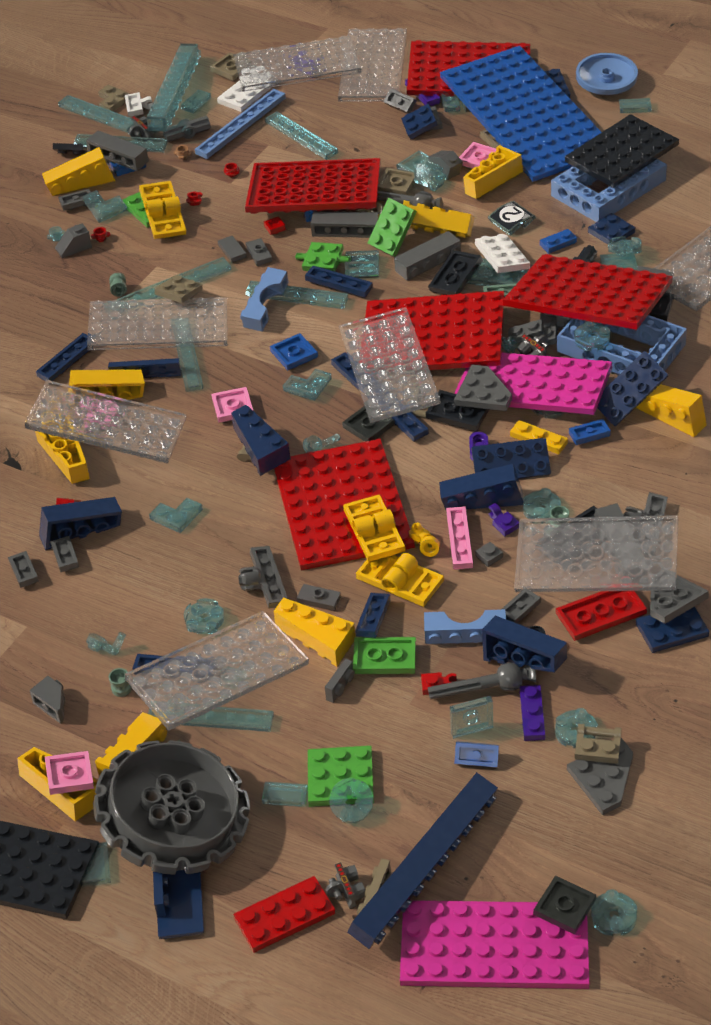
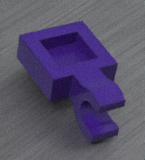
M496 503L489 506V509L492 511L489 513V516L493 519L492 525L504 537L520 528V522L508 511L503 514Z

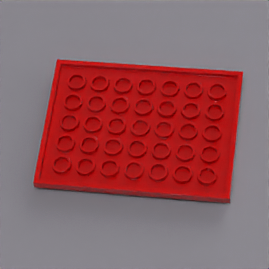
M411 41L407 95L419 96V94H423L424 96H433V94H437L438 96H456L440 78V72L517 46H521L530 56V44Z
M380 158L254 163L245 212L257 214L259 212L274 213L278 211L288 213L291 211L306 212L308 210L338 211L340 209L356 210L364 208L370 210L377 208Z
M545 254L535 262L505 296L503 306L637 330L672 284L673 276H668L664 273H650L647 270L637 271L632 268H620L616 265H602L598 262L590 263L581 259L572 260L567 257H554L550 254Z
M504 291L367 301L359 365L369 374L470 368L471 365H501Z
M381 439L290 456V460L274 468L301 570L366 558L344 512L343 505L379 494L387 510L390 509L393 514L395 527L405 545V550L415 548V542L409 535L410 527Z

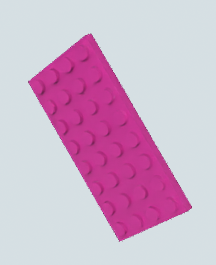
M501 353V365L489 366L512 394V401L509 407L590 415L595 414L613 367L612 361L516 353ZM470 368L465 369L454 394L458 393Z
M411 900L410 907L403 913L400 986L589 989L587 916L577 932L573 934L533 915V910L538 902Z

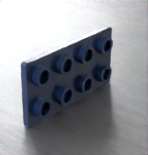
M644 351L603 390L597 408L614 426H617L669 375Z
M546 438L480 445L471 448L475 473L513 464L518 479L551 474Z
M179 870L175 875L153 872L154 906L157 914L159 939L203 934L201 872L186 874L184 870Z

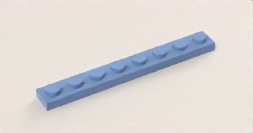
M272 89L195 148V154L206 159L211 157L286 99L285 93Z

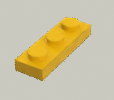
M520 420L510 430V437L518 440L546 438L548 451L558 455L568 444L567 437Z

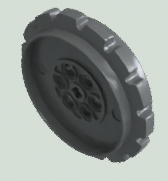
M169 740L168 743H160L159 741L141 743L136 746L135 752L124 750L114 757L110 762L109 769H103L99 776L95 789L96 795L94 797L93 809L95 820L102 822L100 833L112 848L120 847L122 849L121 856L139 867L143 865L152 867L151 870L153 872L175 875L179 870H184L186 874L207 870L210 867L211 861L220 864L231 856L235 851L236 843H241L245 836L249 823L247 816L250 811V803L247 791L240 789L242 780L231 766H224L221 763L219 756L204 748L192 747L190 743Z

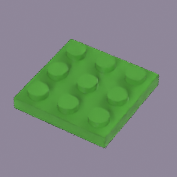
M371 746L308 749L309 807L374 803Z

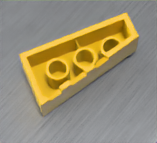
M500 145L496 147V151L491 152L488 155V159L482 160L479 167H474L463 177L465 194L475 199L480 198L487 192L492 191L494 188L522 173V155Z
M100 147L42 173L45 184L52 196L115 181Z
M403 201V205L417 211L409 229L418 230V228H423L425 232L434 233L435 230L440 231V234L449 231L452 234H456L455 236L459 238L471 237L475 219L472 214L454 210L446 212L445 209L439 207L430 209L429 206L420 203L417 206H413L410 204V201Z
M70 370L68 389L70 411L77 410L76 408L80 407V405L115 398V400L125 401L143 397L145 382L142 370Z
M660 384L636 407L692 437H695L707 426L702 395Z
M69 416L34 425L38 443L72 484L90 479L87 463Z
M284 597L274 610L276 628L293 639L300 640L308 649L311 647L318 652L319 656L322 658L326 657L336 667L356 637L355 624L353 622Z
M142 712L128 727L127 734H121L117 738V744L114 747L109 746L105 750L106 755L95 760L98 775H101L103 769H109L111 760L124 750L135 752L138 744L150 741L163 742L167 736L165 721Z
M33 747L18 757L19 776L75 822L93 810L98 779L92 777L94 789L50 795L45 757L53 755Z

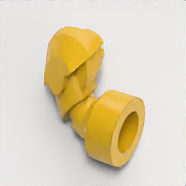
M421 523L412 524L409 535L416 544H420L421 553L427 557L435 556L440 548L438 539L431 535L428 530L424 529Z

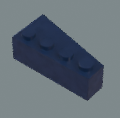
M244 405L231 412L233 429L241 443L245 446V450L250 455L252 463L256 466L260 476L291 459L289 443L249 406Z
M513 464L439 482L440 496L445 510L446 508L464 506L466 509L489 508L494 503L499 507L524 505L523 490Z
M115 497L41 507L39 537L46 551L52 549L50 541L67 536L70 539L76 537L82 539L91 532L100 533L120 526L122 510Z
M496 615L482 629L483 661L497 660L500 664L510 662L517 664L519 667L528 665L531 669L555 673L567 659V642Z

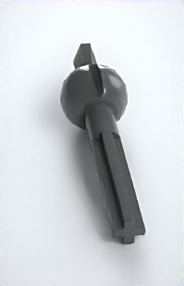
M378 191L377 200L386 202L388 198H391L403 204L405 200L410 201V204L413 206H417L420 203L429 206L430 209H433V207L443 209L444 205L441 197L434 200L431 193L426 191H420L415 196Z
M505 663L497 669L495 674L428 687L429 698L435 699L500 686L505 691H515L521 687L523 680L537 682L535 669H531L528 665L520 669L517 664Z

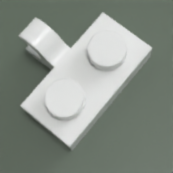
M140 92L125 95L129 117L144 114L142 107L153 109V103L148 104V102H152L151 96L141 99Z

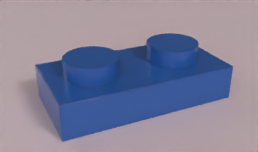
M569 229L540 240V246L548 254L577 243V237Z
M604 419L571 427L569 428V435L575 445H580L609 437L611 430Z
M456 741L454 764L498 767L499 745Z

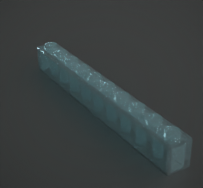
M180 44L147 115L148 131L167 132L168 127L171 126L172 118L175 117V111L178 110V105L182 101V96L185 94L188 82L195 71V66L198 65V59L201 58V50H198V44Z

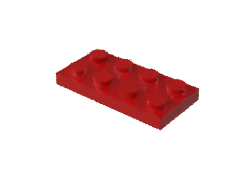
M628 581L556 608V615L574 641L647 614L646 606Z
M314 875L233 915L250 948L255 953L334 915L335 908Z

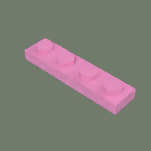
M465 506L446 508L453 570L473 568Z

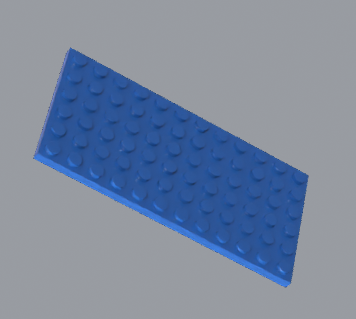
M521 46L440 72V78L495 140L503 147L522 155L523 172L532 182L573 167L565 162V156L602 133Z

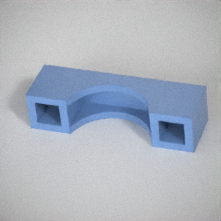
M268 267L266 272L262 274L261 281L255 286L254 293L248 299L245 310L241 312L240 318L244 328L263 332L269 320L267 308L263 304L273 296L283 295L289 283L287 271Z
M505 609L485 610L479 619L470 623L455 622L448 618L445 612H424L425 644L483 642L482 629L495 615L506 619Z

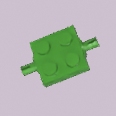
M311 242L307 253H296L295 255L296 260H304L302 264L303 271H309L312 266H317L335 272L340 263L351 262L350 256H342L343 244Z

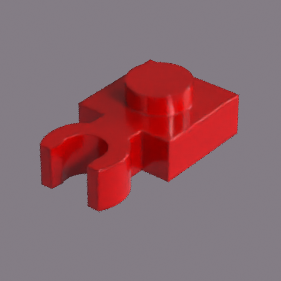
M441 672L421 674L423 695H429L428 687L457 681L456 674L450 673L446 677H442Z

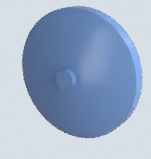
M615 53L590 55L581 60L576 68V80L579 85L589 92L600 95L623 93L635 85L638 77V69L635 63L629 58Z

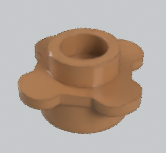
M180 145L174 151V155H177L179 159H186L192 155V151H189L188 146Z

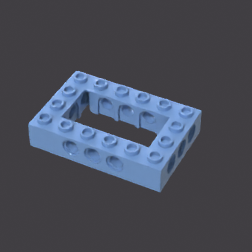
M657 159L616 187L609 186L600 193L586 187L592 185L597 179L573 166L551 180V196L597 222L610 213H616L666 181L667 164Z
M650 315L645 318L637 330L572 318L557 335V352L576 359L612 361L613 367L611 372L621 374L642 353L624 348L623 345L610 343L606 339L602 340L591 336L598 327L654 346L649 349L648 354L664 370L669 367L686 345L687 328Z

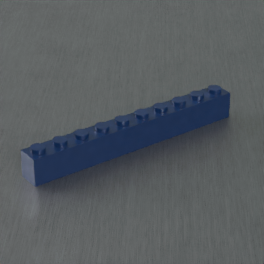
M476 772L356 916L347 933L368 949L374 943L379 945L386 936L384 931L387 927L392 929L399 919L397 915L400 911L405 913L412 903L410 899L413 895L415 897L420 895L425 887L422 884L426 880L430 882L437 873L435 868L438 865L442 867L449 858V851L452 850L454 852L460 845L462 835L467 837L473 828L471 824L474 821L478 823L485 814L484 808L486 806L490 808L497 799L494 795L498 787Z

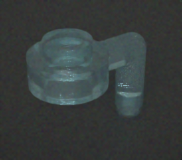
M335 434L322 440L316 435H311L304 439L303 448L306 453H314L322 450V447L338 442L340 435Z
M119 632L113 645H110L105 638L90 633L86 643L88 648L93 651L104 650L111 655H117L126 634Z

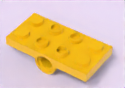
M171 181L139 185V191L154 239L186 235L179 197L175 196Z
M380 494L343 505L344 512L368 562L405 552V545L395 527L393 514L390 509L387 510Z
M403 553L400 557L391 555L370 562L366 560L356 572V579L423 607L444 582L443 575L419 566L416 558L409 553Z

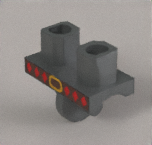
M136 116L131 117L134 125L130 127L129 135L132 138L141 136L147 142L151 141V135L157 133L156 126L153 123L149 124L145 116L139 119Z
M525 333L521 336L523 342L517 347L520 354L527 355L532 351L530 355L547 356L546 349L549 347V344H547L548 338L545 335L535 336L533 339Z
M341 862L335 864L337 881L335 878L329 879L330 884L326 887V893L330 897H336L337 900L342 899L343 893L349 909L356 907L355 901L365 897V888L362 882L350 885V882L359 879L355 865L343 868Z

